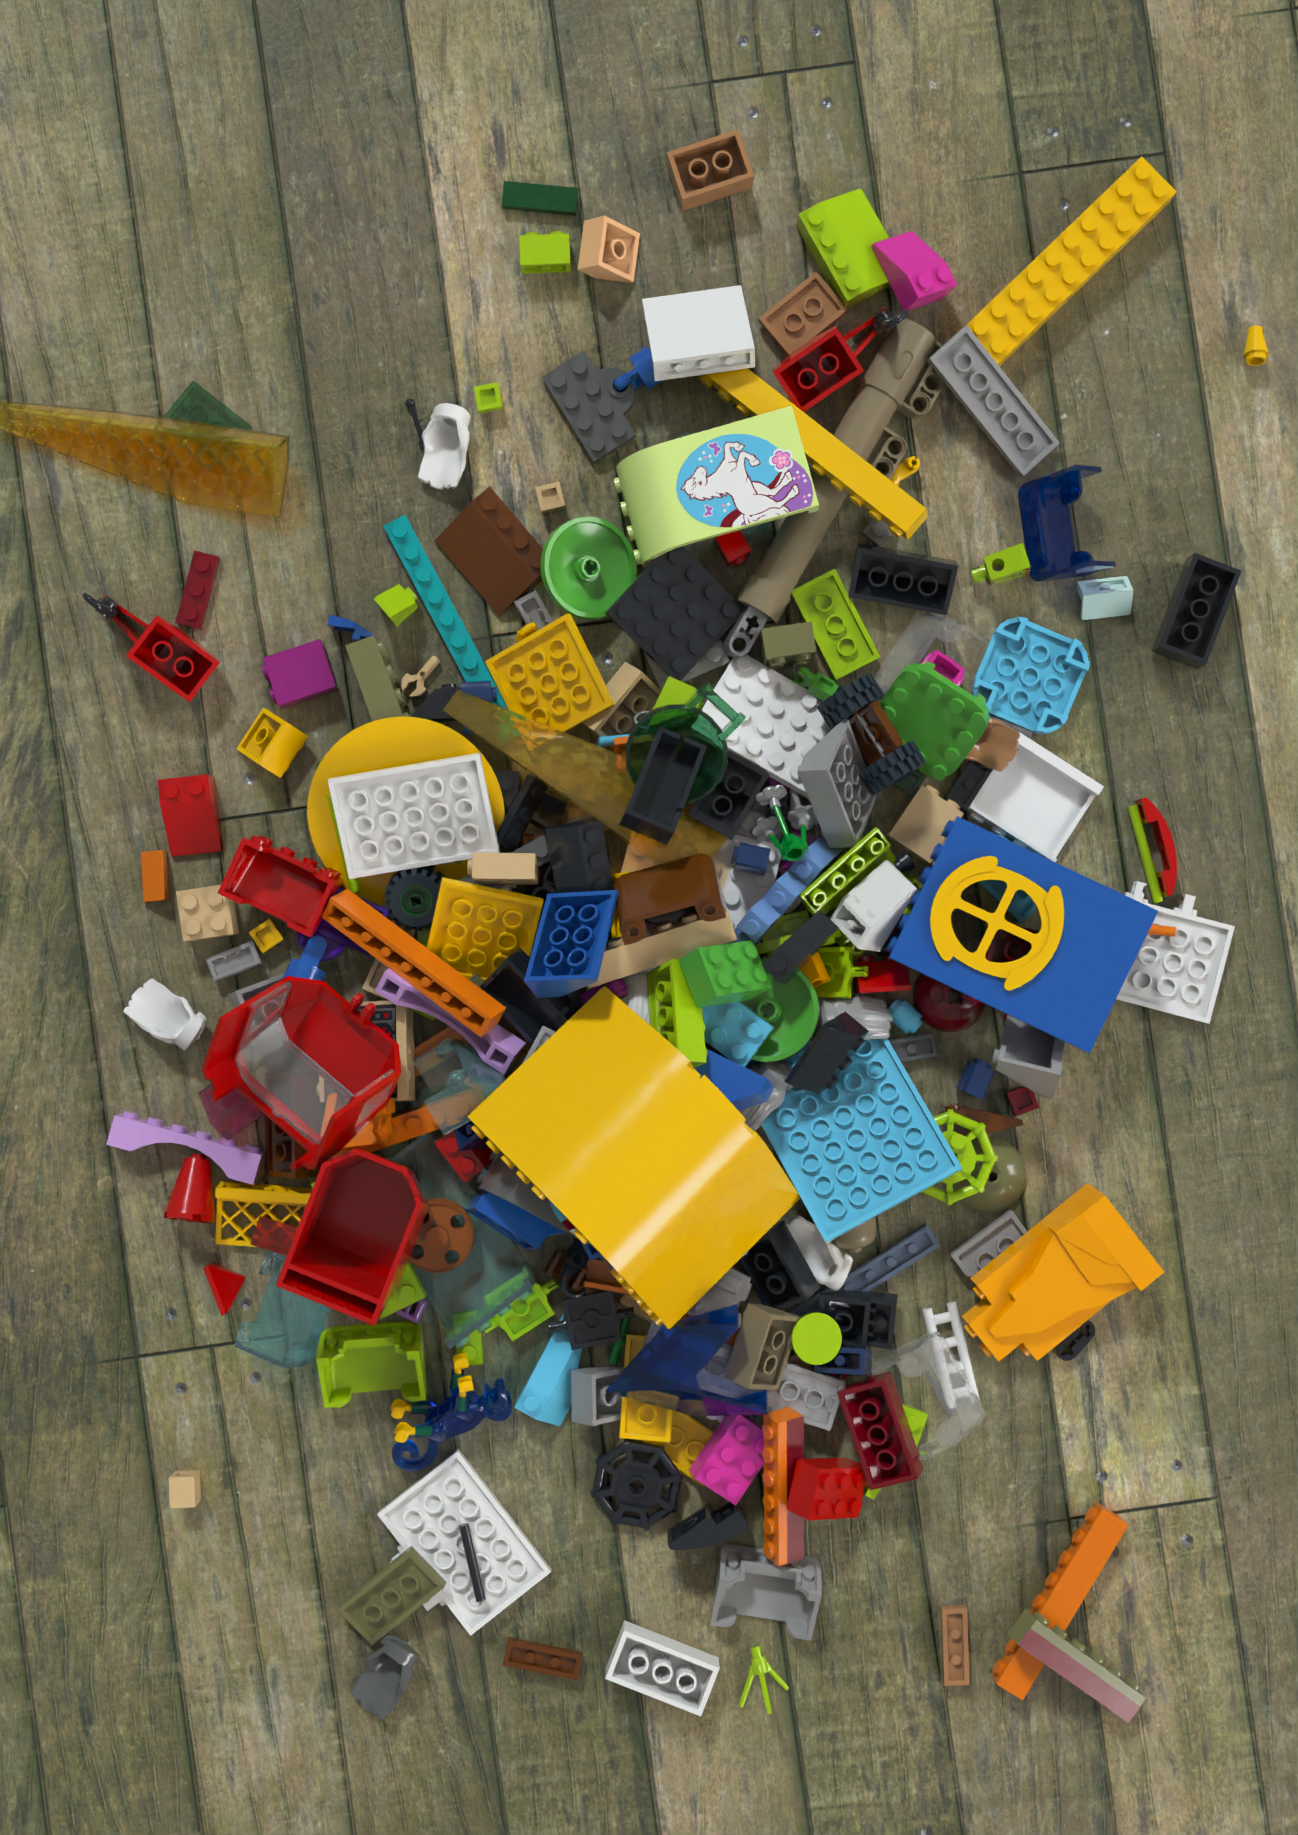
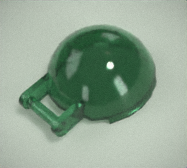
M706 682L685 704L663 705L649 711L634 726L625 747L626 768L633 783H636L651 742L659 726L681 735L674 748L676 752L679 751L686 737L707 746L686 804L704 798L722 780L728 764L726 738L741 725L746 716L741 712L737 713L712 690L713 686L709 682ZM704 697L730 720L722 730L711 716L696 708L697 704Z

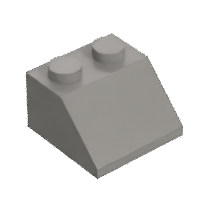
M624 1366L586 1367L571 1370L572 1422L596 1426L621 1420Z

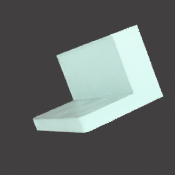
M1127 576L1077 581V592L1082 601L1080 613L1082 620L1131 614L1133 588Z

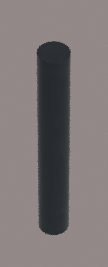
M469 1523L459 1525L475 1599L476 1602H481L486 1599Z

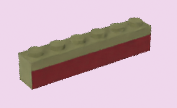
M1025 1608L1008 1632L1016 1644L1129 1723L1146 1699L1139 1691L1141 1686L1129 1676L1124 1679L1122 1677L1123 1673L1110 1663L1109 1666L1103 1664L1105 1660L1093 1650L1089 1654L1085 1651L1087 1647L1075 1637L1072 1640L1068 1639L1067 1632L1058 1625L1050 1626L1048 1624L1050 1621L1038 1611L1033 1614Z

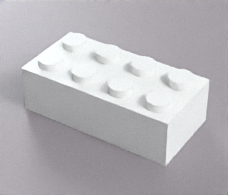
M624 1620L606 1666L605 1679L701 1716L720 1669L719 1657Z

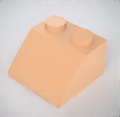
M605 215L585 220L578 270L596 279L627 283L634 282L640 233Z

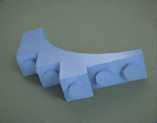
M820 836L808 847V850L804 851V856L796 860L790 869L775 881L764 897L749 909L734 930L737 940L729 943L753 940L756 946L795 903L799 895L832 865L845 847L829 848L825 838Z

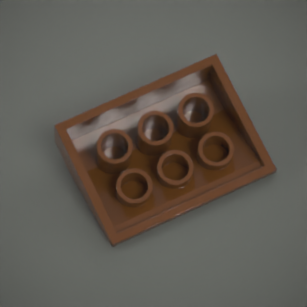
M490 486L471 501L435 539L439 547L499 617L514 605V601L525 596L542 581L540 562L543 548Z

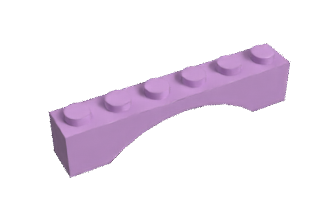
M389 968L384 972L375 989V992L395 1005L424 1012L449 1025L472 1045L482 1061L502 1074H505L514 1064L526 1043L498 1024L487 1034L479 1037Z
M124 1111L123 1114L114 1115L106 1145L133 1151L154 1143L182 1144L197 1149L210 1157L230 1179L252 1185L259 1181L265 1153L261 1152L258 1146L245 1144V1147L235 1145V1140L221 1137V1140L211 1138L212 1134L204 1131H197L196 1134L187 1131V1127L178 1124H172V1127L162 1125L163 1121L152 1117H148V1120L138 1118L139 1114L131 1111Z

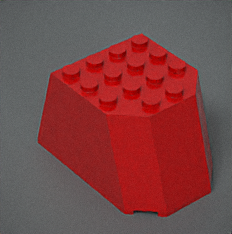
M360 1148L353 1149L323 1162L276 1286L375 1326L403 1276L429 1209V1204L415 1173L405 1166Z

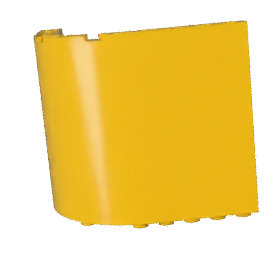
M604 986L467 1117L474 1124L471 1129L481 1139L485 1136L489 1139L486 1144L495 1154L501 1151L504 1154L501 1157L502 1161L511 1170L516 1166L519 1169L516 1175L526 1185L531 1182L534 1185L531 1190L542 1201L547 1198L577 1229L574 1232L575 1236L584 1245L589 1242L612 1266L613 1269L610 1273L658 1326L663 1323L670 1330L801 1197L757 1132L744 1123L746 1119L705 1075L700 1078L701 1075L693 1068L691 1061Z

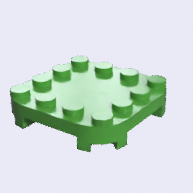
M926 661L925 664L914 663L911 665L908 663L902 668L879 704L898 732L903 743L906 744L913 740L926 760V763L918 768V770L936 780H943L946 776L951 775L957 770L983 735L991 718L985 704L987 699L980 693L977 697L973 696L933 670L935 664Z

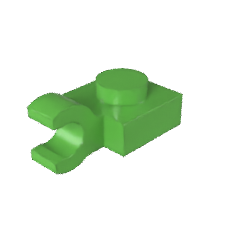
M803 666L800 667L797 674L801 675L804 679L795 676L792 681L803 688L809 687L807 692L823 701L832 696L840 685L820 672L817 675L813 674L808 668Z

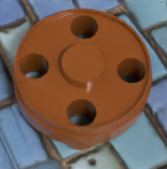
M447 1198L427 1199L430 1218L424 1220L415 1245L423 1247L424 1253L418 1256L411 1253L409 1260L416 1267L426 1272L443 1273L455 1269L467 1259L473 1248L475 1228L470 1213L459 1203ZM456 1214L462 1215L465 1223L457 1226L452 1222V1217ZM449 1250H455L459 1253L460 1258L456 1261L449 1260L446 1253Z

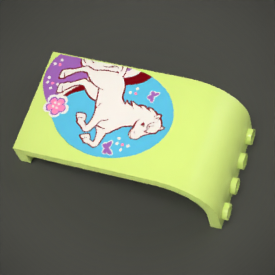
M792 406L645 448L623 459L616 467L618 475L617 478H614L617 493H623L625 501L620 502L624 517L629 516L631 525L627 526L630 541L635 540L638 548L633 550L637 565L642 564L644 570L655 558L673 549L804 511H808V513L819 511L818 499Z

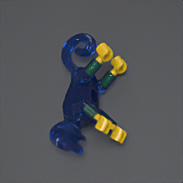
M465 1352L453 1356L455 1369L452 1370L449 1388L451 1396L438 1406L433 1401H417L407 1404L401 1398L394 1400L390 1408L393 1418L401 1419L405 1411H410V1414H424L426 1417L424 1419L425 1425H414V1427H411L406 1422H400L396 1426L394 1434H396L395 1441L397 1443L392 1447L394 1463L403 1470H422L434 1461L438 1452V1445L448 1438L474 1429L485 1417L493 1421L506 1420L512 1412V1400L509 1391L505 1388L504 1379L497 1378L493 1388H490L489 1384L486 1383L482 1396L476 1394L471 1375L464 1376V1370H462L469 1367ZM409 1435H414V1438L428 1439L426 1452L415 1460L407 1459L402 1455L403 1452L407 1451L410 1453L411 1458L419 1456L417 1444L407 1439Z

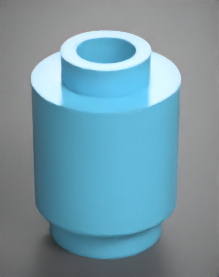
M898 997L888 1008L892 1016V1022L905 1034L909 1031L913 1034L923 1024L920 1020L923 1015L906 1000L902 1001Z

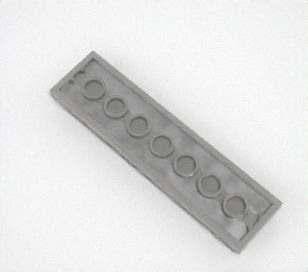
M651 1319L636 1365L637 1370L769 1412L791 1407L804 1416V1423L828 1431L831 1430L840 1402L837 1391L845 1387V1380L824 1373H817L812 1369L787 1362L778 1391L747 1389L724 1377L734 1345L675 1325L669 1330L663 1323L658 1326Z

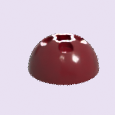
M920 973L913 987V1004L915 1009L923 1015L921 1017L922 1021L928 1026L941 1032H959L972 1026L982 1016L986 1007L985 1004L962 993H959V997L958 991L949 989L950 987Z

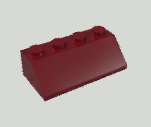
M891 1371L866 1377L838 1390L837 1394L870 1490L919 1479L924 1467Z

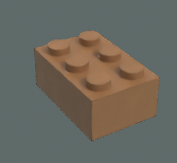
M738 129L667 152L666 166L682 211L753 188L754 174Z

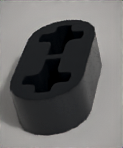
M1087 1320L1082 1324V1326L1087 1324L1086 1330L1088 1332L1086 1335L1080 1333L1075 1339V1336L1079 1333L1077 1328L1053 1348L1054 1353L1064 1361L1073 1360L1094 1337L1095 1327L1092 1322ZM1072 1340H1074L1069 1345V1348L1071 1349L1070 1353L1067 1354L1066 1352H1063L1061 1354V1344L1064 1343L1065 1345H1068Z

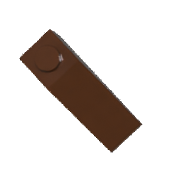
M959 1103L944 1106V1111H939L940 1115L947 1112V1109H953L955 1113L978 1123L983 1122L986 1125L985 1130L987 1134L1023 1125L1021 1119L959 1106ZM954 1123V1132L964 1136L969 1133V1129ZM946 1124L942 1125L943 1131L946 1130Z

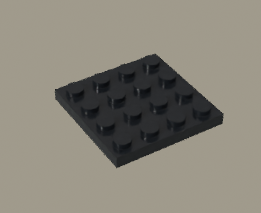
M682 546L655 558L609 607L605 614L668 676L681 681L740 617L744 607Z

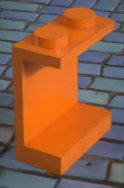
M337 1094L328 1095L320 1134L321 1138H323L331 1116L346 1106ZM390 1098L387 1106L340 1151L387 1146L388 1135L392 1131L391 1117L392 1113L395 1112L393 1098ZM363 1108L358 1120L371 1108Z

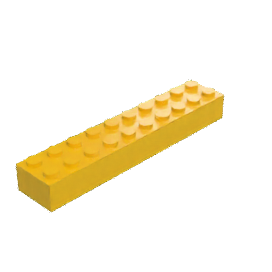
M1142 156L967 324L999 367L1170 203L1177 191Z

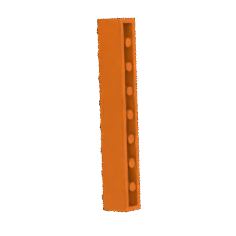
M349 889L330 898L322 915L324 920L479 1037L484 1036L497 1026L506 1009L505 1006Z
M1096 1502L1094 1507L1088 1509L1085 1515L1086 1521L1081 1529L1078 1528L1074 1532L1071 1540L1072 1544L1068 1550L1062 1552L1058 1560L1059 1565L1057 1569L1048 1575L1045 1582L1046 1587L1041 1594L1034 1598L1032 1603L1033 1608L1031 1612L1033 1614L1037 1611L1050 1621L1048 1623L1050 1626L1054 1627L1056 1624L1064 1631L1129 1526L1121 1516ZM1011 1638L1006 1645V1653L1002 1660L998 1659L995 1663L992 1676L997 1685L1023 1700L1045 1664L1018 1646Z

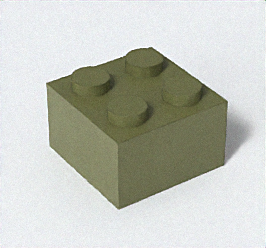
M812 621L762 628L758 638L762 664L769 666V669L783 668L785 663L792 662L794 666L809 664L808 660H812L816 653Z

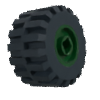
M431 865L428 868L419 867L394 873L388 883L384 898L386 900L385 908L389 910V917L391 919L395 918L398 926L406 925L405 929L410 931L411 927L416 928V931H422L423 927L430 929L443 874L440 871L435 872L434 867Z

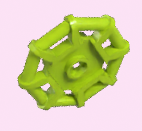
M947 1109V1112L933 1118L938 1126L946 1124V1130L942 1134L953 1153L956 1154L962 1170L941 1181L946 1183L945 1191L931 1186L922 1191V1193L945 1202L947 1206H952L954 1202L979 1192L982 1194L985 1191V1184L995 1161H998V1155L994 1153L985 1130L986 1125L983 1122L978 1123L955 1113L953 1109ZM954 1123L969 1129V1133L964 1136L954 1132ZM976 1137L978 1138L984 1154H976L971 1140ZM976 1161H982L984 1163L977 1179L971 1176V1173L975 1169ZM967 1179L971 1184L953 1192L952 1184Z

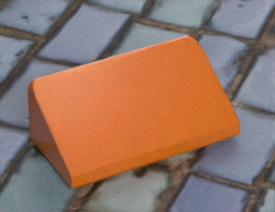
M167 851L141 852L143 902L169 901Z

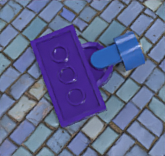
M339 888L336 894L344 890ZM359 897L388 918L389 910H386L385 907ZM322 919L312 937L297 931L298 944L303 953L300 960L291 959L282 979L292 976L324 981L326 973L318 968L320 962L335 959L342 954L346 947L369 957L371 954L326 920Z

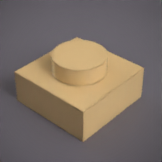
M560 482L535 487L541 514L566 508Z

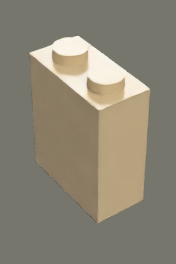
M921 785L885 837L927 865L932 862L930 856L938 843L942 844L945 838L941 836V833L949 820L953 821L957 816L961 818L964 813L959 810L961 807L950 799L945 801L939 797L940 792L932 786L927 785L924 787Z
M473 853L472 859H468V875L479 885H538V858L535 853Z

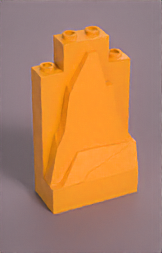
M1086 1183L970 1278L976 1285L972 1289L981 1301L962 1315V1318L967 1323L964 1328L973 1339L977 1336L982 1341L979 1347L988 1358L993 1355L999 1362L1018 1346L1027 1357L1031 1354L1038 1361L1110 1301L1135 1288L1139 1291L1144 1290L1161 1276L1164 1271L1108 1198L1092 1185Z

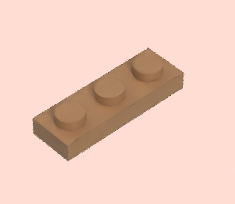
M966 1605L940 1606L944 1686L970 1685Z

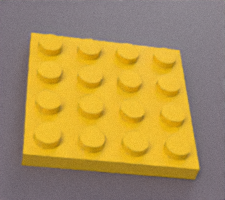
M571 614L563 615L485 661L529 751L535 750L615 705Z
M442 877L427 949L467 979L475 973L483 980H486L508 956L519 948L530 957L543 906V898Z

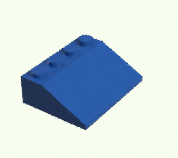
M617 890L547 894L524 979L526 985L537 998L561 997L597 982L619 894Z

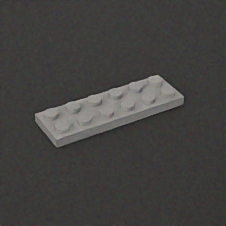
M967 325L927 359L940 378L1020 477L1027 474L1060 444Z

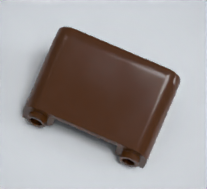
M695 854L623 874L616 879L614 884V890L619 892L616 906L624 945L636 943L645 937L647 929L644 919L695 906L698 916L704 921L709 922L726 918L724 895L712 858L707 854Z

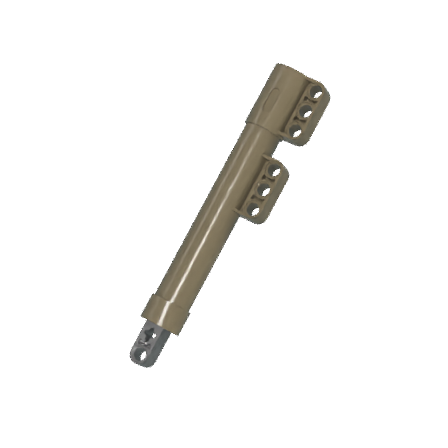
M904 319L890 330L859 384L858 393L833 435L875 469L877 464L883 468V475L888 479H891L907 450L905 440L886 427L893 414L897 410L907 418L916 419L928 413L945 385L944 381L927 361L943 345L925 327L908 319ZM926 379L932 382V390L926 387ZM914 400L920 404V411L914 409ZM889 443L895 446V455L889 452ZM814 471L811 473L819 503V511L813 513L804 511L785 518L753 575L749 576L736 601L744 607V610L734 622L724 640L723 649L728 656L738 657L747 654L764 624L776 625L791 599L789 597L835 515L846 496H850L845 490L840 492L835 489L830 483L831 479L826 475L821 477ZM747 619H752V620H751V624L753 625L752 628H747V627H748V623L746 622ZM735 638L739 639L742 644L739 652H736L732 647Z

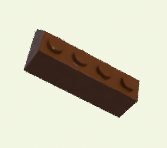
M264 1075V1088L320 1136L319 1099L316 1096V1087L319 1084L318 1075ZM265 1115L266 1176L292 1179L318 1176L321 1165L316 1169H307L306 1167L289 1169L290 1165L306 1154L307 1151Z

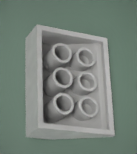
M843 719L805 754L797 771L798 778L802 781L805 788L806 798L810 800L814 817L818 820L821 827L822 837L825 838L829 848L854 847L860 841L877 794L871 796L858 775L866 769V765L848 719Z

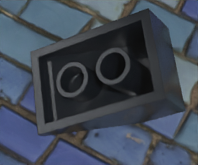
M725 749L687 816L733 840L757 802L756 795L761 793L768 783L770 774Z

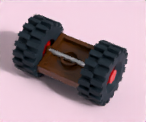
M870 673L860 677L858 680H854L832 696H829L817 706V709L830 729L837 726L843 719L849 720L861 755L868 764V768L858 775L871 796H874L923 766L926 760L913 740L906 744L903 743L898 732L878 703V700L883 698L884 693Z

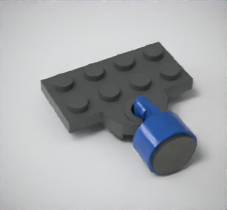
M646 346L629 357L634 369L628 373L616 367H606L597 371L583 350L542 377L595 464L637 437L624 416L632 409L636 401L635 391L644 385L650 390L664 381L654 380L650 347Z

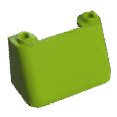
M408 1320L376 1323L375 1326L371 1324L329 1327L322 1331L316 1362L324 1408H341L350 1401L352 1393L401 1389L402 1397L407 1401L417 1402L426 1400L427 1386L424 1345L420 1323L417 1324Z

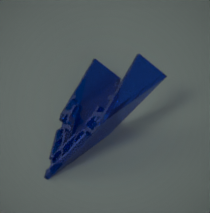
M737 1304L681 1319L670 1330L663 1324L655 1337L649 1343H646L624 1368L618 1379L606 1389L607 1393L691 1416L769 1414L767 1390L731 1398L700 1389L696 1377L739 1328V1308Z

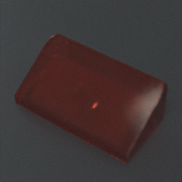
M260 1216L250 1244L287 1256L298 1227Z

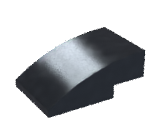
M865 1291L820 1293L818 1313L826 1314L836 1321L842 1335L841 1347L866 1349L867 1346L892 1349L898 1294Z
M728 1502L716 1511L708 1503L667 1530L668 1546L671 1550H690L725 1542L750 1529L747 1514L739 1502L736 1506Z

